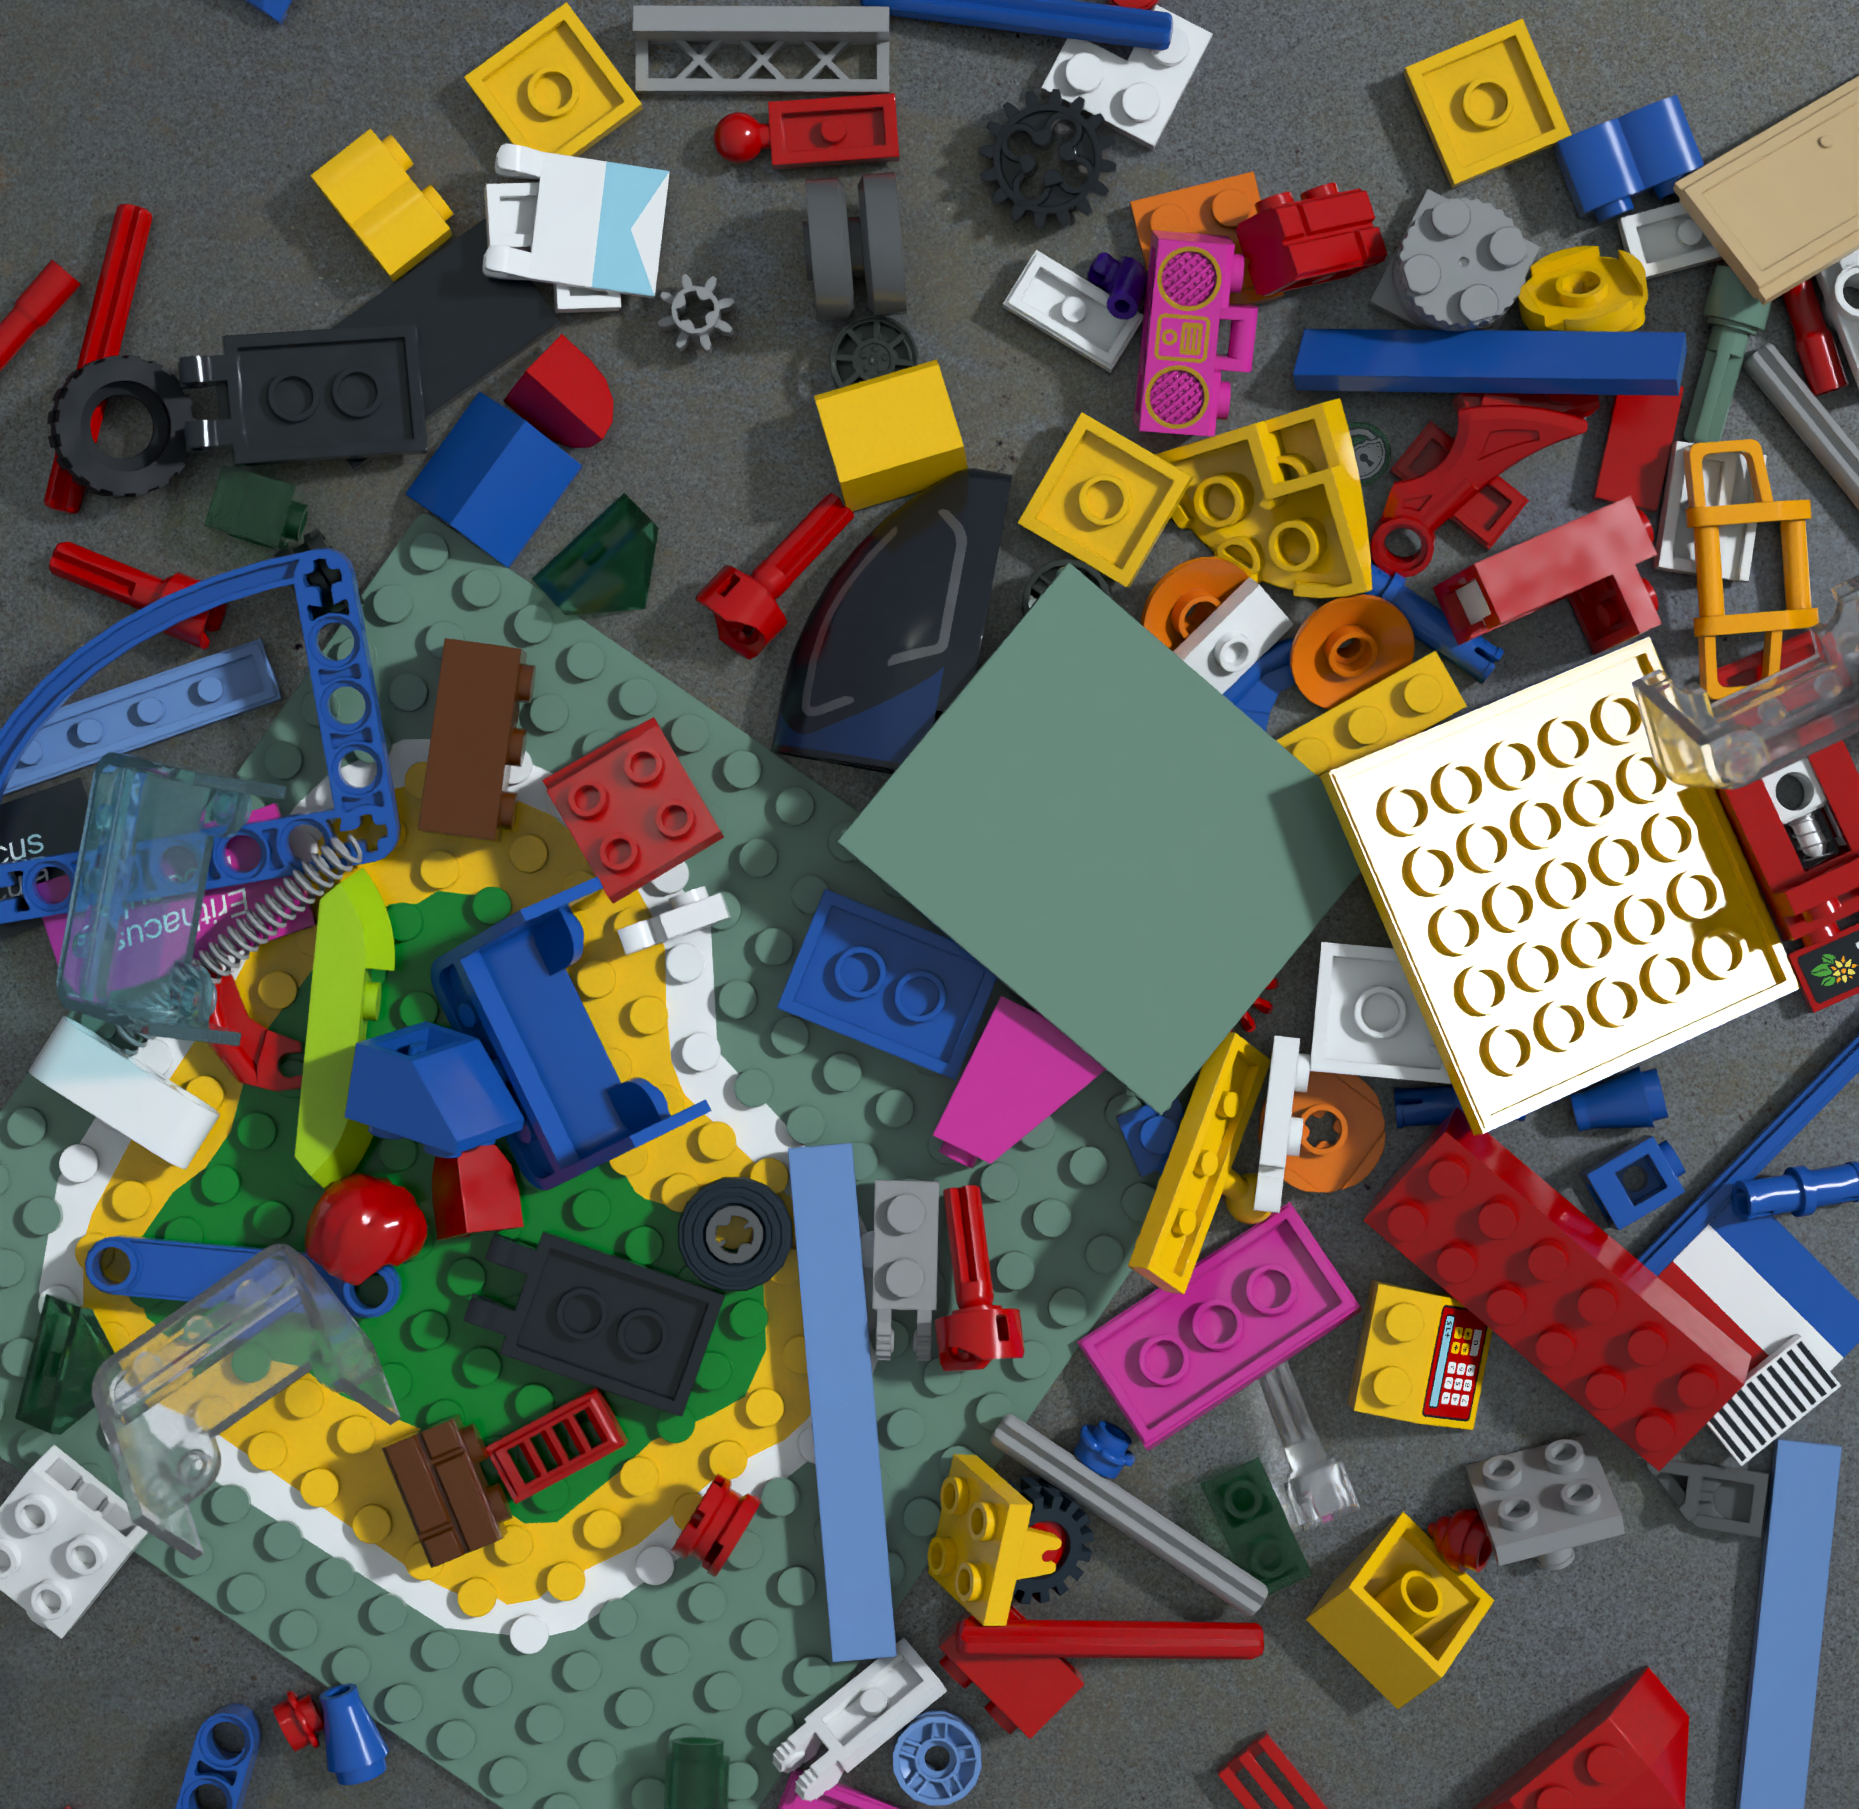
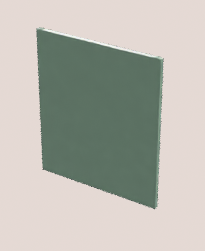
M1070 563L1058 569L1054 580L851 824L841 830L840 837L836 840L840 846L1161 1116L1171 1108L1172 1102L1361 872L1322 780Z

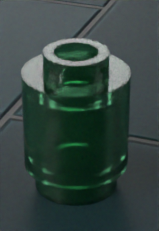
M682 1737L672 1740V1754L665 1756L664 1809H728L730 1757L723 1755V1740L708 1737Z

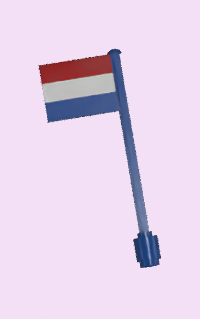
M1859 1032L1636 1258L1752 1356L1748 1372L1796 1334L1804 1338L1829 1371L1859 1343V1301L1773 1216L1753 1219V1221L1743 1222L1736 1214L1732 1199L1733 1186H1736L1735 1182L1753 1180L1859 1072Z

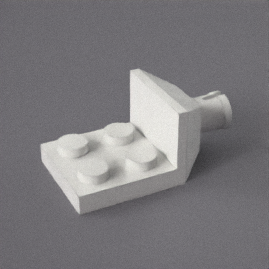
M1321 942L1310 1071L1452 1084L1394 948Z

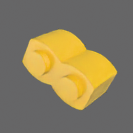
M370 128L310 176L325 198L394 283L453 236L451 229L445 221L454 214L431 184L420 191L410 179L406 171L414 163L395 138L390 134L381 141Z

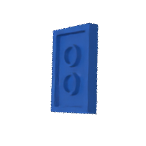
M824 889L777 1008L956 1080L997 978L953 940Z

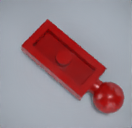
M895 93L768 102L769 123L760 124L749 114L735 112L726 115L718 122L713 135L714 146L722 158L731 163L741 164L749 162L760 153L761 149H771L773 170L899 161Z

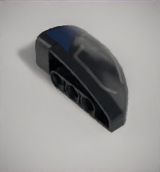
M968 468L955 472L918 493L888 515L851 552L829 579L811 610L792 652L782 687L771 747L772 752L886 774H892L938 719L936 715L942 714L977 672L1012 475L978 468Z

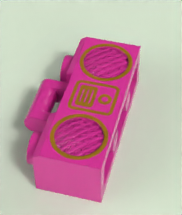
M1152 230L1133 421L1139 431L1215 436L1216 419L1227 420L1231 397L1230 382L1221 381L1220 370L1235 372L1252 371L1258 307L1229 303L1230 292L1240 293L1242 289L1244 255L1234 254L1235 244L1228 236ZM1220 319L1231 320L1228 354L1216 353Z

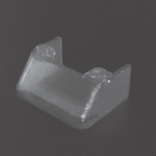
M274 1244L256 1254L110 1356L99 1367L92 1382V1398L132 1522L192 1560L197 1559L204 1552L188 1503L207 1491L219 1474L221 1453L215 1437L312 1369L316 1379L324 1387L335 1393L347 1394L389 1425H392L401 1418L372 1341L312 1263L287 1244Z

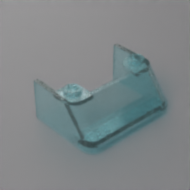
M115 752L105 754L98 762L92 778L57 971L56 986L61 1004L67 1009L148 1036L239 1046L242 1033L208 1023L209 1017L216 1007L217 990L208 971L202 966L192 964L214 837L232 838L247 823L252 810L250 794L284 800L286 786L240 775Z

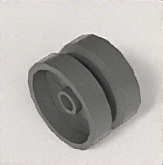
M895 172L863 174L857 185L860 216L847 217L845 186L838 177L805 179L808 221H802L807 280L814 282L817 321L850 319L855 310L853 278L865 277L868 308L875 317L907 314Z

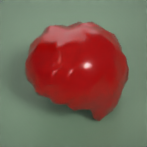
M353 1173L348 1177L332 1182L314 1206L306 1227L305 1253L330 1275L356 1286L385 1265L399 1266L404 1261L411 1260L417 1256L427 1238L426 1220L423 1212L416 1204L415 1197L405 1187L393 1184L387 1177H372L364 1173Z

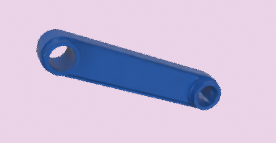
M117 1235L109 1236L96 1242L88 1251L85 1260L86 1275L90 1283L99 1291L112 1295L372 1318L379 1317L392 1310L399 1301L402 1292L401 1278L397 1270L392 1265H385L376 1272L384 1277L387 1283L388 1294L386 1300L381 1305L366 1304L358 1296L356 1286L330 1275L322 1266L317 1265L309 1258L305 1252ZM109 1247L121 1249L130 1260L131 1269L128 1277L123 1282L111 1280L102 1270L101 1260Z

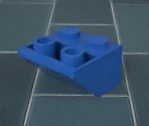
M424 1021L356 1043L344 1117L369 1125L368 1132L370 1134L385 1139L407 1138L422 1143L423 1150L430 1155L442 1158H457L466 1150L480 1145H493L496 1139L523 1129L524 1116L479 1038Z

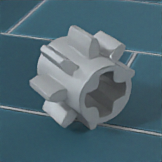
M684 274L682 275L684 289L676 296L667 292L661 293V300L666 306L671 308L672 315L663 317L658 321V325L661 331H670L677 328L680 333L676 340L677 351L682 353L691 341L701 343L703 350L709 355L712 354L710 339L715 337L717 333L732 337L734 333L732 327L727 322L722 321V313L730 312L736 307L734 298L717 300L714 294L717 291L718 282L717 278L713 276L707 280L704 287L693 286L689 276ZM699 300L703 309L714 308V311L705 315L706 326L695 329L691 320L680 321V318L689 314L688 303Z

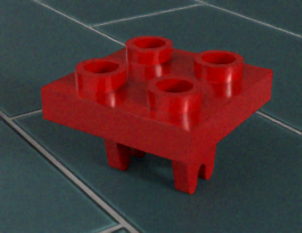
M658 725L547 790L552 802L613 904L724 838L720 828Z

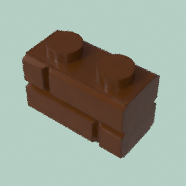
M459 1414L396 1439L382 1448L431 1568L499 1541L508 1533L504 1522L513 1518L512 1512L500 1484L496 1483L491 1486L487 1484L479 1462L488 1459L482 1437L474 1423L464 1427Z

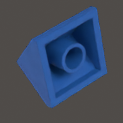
M479 391L405 495L510 569L583 466L526 420Z

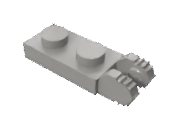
M875 1179L872 1309H877L876 1360H890L891 1353L894 1351V1331L891 1329L892 1309L917 1310V1329L913 1333V1352L916 1354V1361H931L932 1310H937L939 1181Z

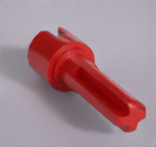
M71 542L58 543L49 562V571L53 575L130 605L138 610L162 597L200 582V580L181 572H177L173 576L170 575L164 580ZM228 603L186 619L161 633L204 650L209 647L210 643L207 635L203 632L204 629L210 632L220 630Z

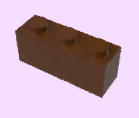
M445 638L418 824L419 831L501 843L502 829L513 830L517 812L518 793L508 791L511 766L522 767L527 739V729L517 728L520 702L531 703L536 675V666L526 664L527 653L523 649Z

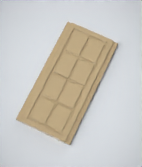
M1859 76L1674 184L1673 190L1679 196L1680 204L1753 298H1758L1763 306L1859 250Z

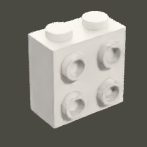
M53 1445L28 1470L0 1507V1590L24 1608L33 1622L43 1628L50 1629L62 1639L86 1613L150 1532L154 1524L56 1445Z

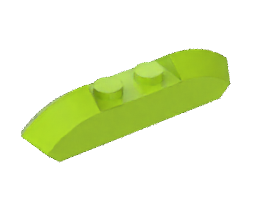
M361 868L337 884L320 898L295 1158L307 1173L325 1190L332 1182L352 1174L362 1160L373 1138V1135L368 1132L369 1125L345 1118L344 1116L356 1043L366 1040L368 1020L377 1021L380 1012L381 983L371 982L372 970H395V945L390 918L377 887L364 868Z

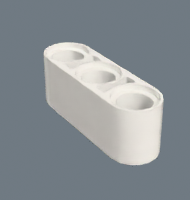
M62 1016L28 1072L54 1091L160 1158L186 1170L219 1118L220 1113L138 1059L122 1053V1049L92 1030L66 1016Z

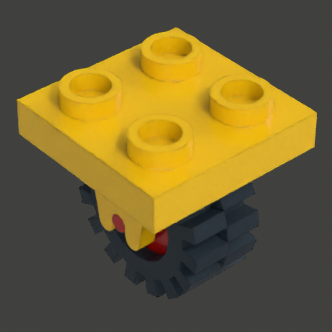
M953 1454L949 1477L944 1480L941 1487L940 1501L942 1509L936 1537L931 1540L928 1547V1574L983 1626H1006L1013 1597L1020 1604L1030 1605L1032 1597L1040 1604L1050 1601L1049 1589L1052 1588L1059 1596L1069 1590L1063 1582L1069 1575L1076 1581L1079 1580L1084 1572L1076 1566L1078 1560L1089 1562L1092 1551L1083 1544L1094 1541L1093 1531L1086 1526L1090 1520L1087 1514L1079 1508L1078 1504L1044 1479L1040 1478L1039 1483H1037L1032 1477H1021V1486L1019 1488L1011 1480L1006 1482L977 1455Z

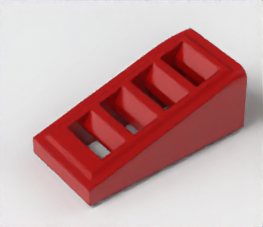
M593 1387L489 1444L485 1448L514 1503L517 1504L620 1449L628 1443V1439L601 1389ZM582 1410L586 1411L601 1439V1442L592 1447L574 1414ZM561 1421L564 1423L579 1451V1454L570 1459L552 1427ZM541 1433L558 1464L548 1471L530 1439ZM516 1445H519L536 1478L526 1483L507 1451Z

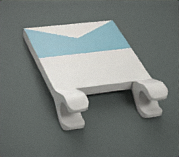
M506 143L501 145L495 159L494 169L497 175L516 179H539L531 250L527 252L501 245L489 246L483 258V274L492 278L530 280L653 299L656 291L670 171L542 152L515 144Z

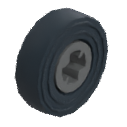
M722 1177L702 1186L686 1202L678 1222V1247L686 1266L703 1283L722 1291H748L768 1282L783 1267L792 1246V1221L783 1200L767 1185L748 1177ZM732 1216L745 1218L748 1222L744 1225V1229L751 1226L753 1229L752 1243L742 1242L738 1252L726 1250L723 1245L727 1240L718 1241L717 1238L718 1226L729 1225Z

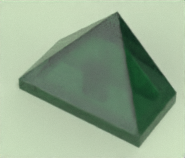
M623 493L541 569L532 580L564 615L646 609L659 528Z
M46 1294L15 1419L50 1434L61 1435L129 1380L92 1309L56 1295Z

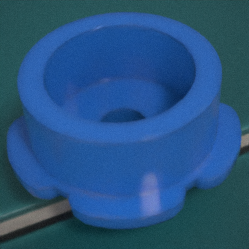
M1100 1421L1097 1426L1086 1424L1081 1427L1079 1435L1081 1439L1074 1448V1454L1089 1469L1106 1478L1115 1479L1125 1465L1132 1466L1134 1464L1135 1457L1130 1450H1127L1132 1440L1122 1429L1107 1421Z

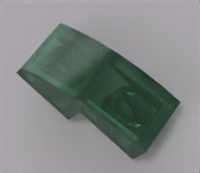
M1259 1457L1201 1483L1202 1489L1238 1567L1265 1584L1268 1589V1595L1312 1576L1311 1570Z

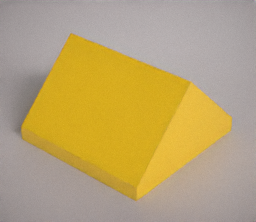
M937 359L814 396L845 506L851 509L852 512L923 491L955 472L968 469L964 444Z

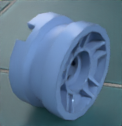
M927 1709L898 1731L893 1745V1772L900 1787L913 1800L929 1806L949 1805L964 1798L976 1785L982 1769L981 1743L974 1727L970 1726L960 1714L946 1709ZM933 1746L944 1747L949 1753V1758L944 1763L945 1769L936 1771L935 1765L930 1764L927 1760L925 1761L927 1750Z

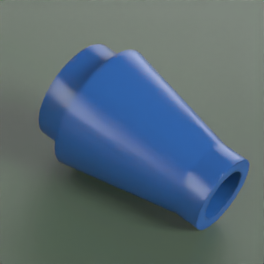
M1637 1066L1586 1091L1570 1095L1579 1132L1590 1129L1655 1128L1653 1121L1669 1118L1657 1068L1641 1071L1640 1066Z
M341 1684L322 1692L319 1698L323 1708L327 1770L335 1773L340 1785L360 1784L384 1773L387 1769L385 1756L389 1753V1748L362 1702L356 1684Z

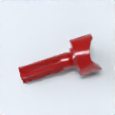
M833 493L826 495L770 555L757 565L750 576L732 566L724 565L696 595L695 601L714 613L719 639L738 655L748 660L758 656L786 626L787 620L779 608L776 599L785 593L792 582L855 517L852 510L843 505L839 497ZM753 628H755L754 632H753V633L751 634V636L748 638L747 635L749 634V632H750Z
M966 1185L960 1188L945 1189L943 1194L956 1303L959 1309L952 1311L951 1315L935 1319L940 1365L947 1372L984 1369L993 1359L1023 1358L1025 1350L1020 1310L993 1305L994 1293L980 1187H977V1185Z

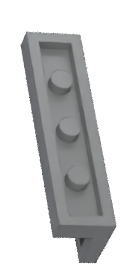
M633 5V33L636 40V94H889V7ZM676 44L692 62L676 78H649V45ZM689 44L709 45L698 54ZM724 44L740 45L756 61L739 79L722 78L707 63ZM753 45L772 46L762 55ZM786 45H803L819 63L802 79H786L770 61ZM816 45L836 46L825 55ZM850 45H877V79H849L833 62ZM700 68L709 78L690 77ZM764 69L773 79L753 78ZM827 69L836 79L816 78Z

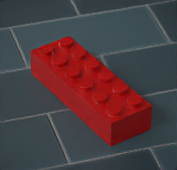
M1458 1107L1450 1113L1375 1195L1363 1220L1658 1471L1745 1385L1752 1357L1488 1132L1474 1136L1465 1113Z

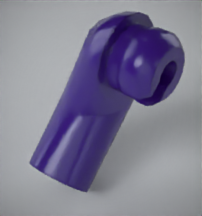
M1107 252L1097 254L1088 270V281L1095 286L1102 287L1103 291L1110 294L1106 305L1111 315L1118 319L1127 320L1133 318L1137 313L1147 283L1145 267L1131 257L1122 256L1119 260H1116Z

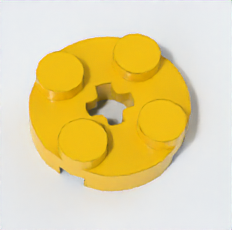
M1576 246L1556 251L1539 259L1530 267L1532 278L1522 286L1518 296L1521 318L1531 331H1634L1641 327L1645 321L1644 308L1648 301L1645 269L1635 256L1619 249V259L1600 257L1599 246Z

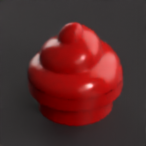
M1459 1509L1453 1516H1441L1435 1523L1428 1525V1533L1434 1538L1435 1547L1438 1553L1443 1556L1447 1567L1461 1573L1466 1571L1467 1568L1480 1572L1485 1567L1493 1549L1478 1510Z

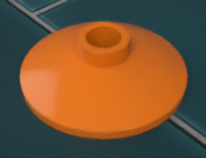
M1199 557L1185 561L1166 573L1154 586L1145 602L1140 624L1171 651H1174L1249 576L1234 563L1218 557ZM1196 604L1194 612L1185 617L1188 610Z
M1366 594L1340 597L1314 611L1299 628L1290 651L1291 674L1299 690L1308 700L1322 708L1331 710L1411 665L1415 650L1414 634L1405 615L1391 602ZM1354 638L1348 647L1338 648L1344 641Z

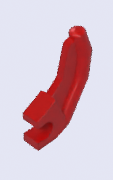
M206 967V969L211 975V978H217L216 973H214L208 967ZM231 974L222 976L221 983L213 984L210 992L203 991V998L195 1000L205 1041L239 1083L276 1092L301 1089L302 1075L292 1078L285 1077L280 1069V1065L286 1055L304 1053L303 1043L269 1031L249 1018L234 977ZM199 979L202 986L206 987L208 985L205 980Z

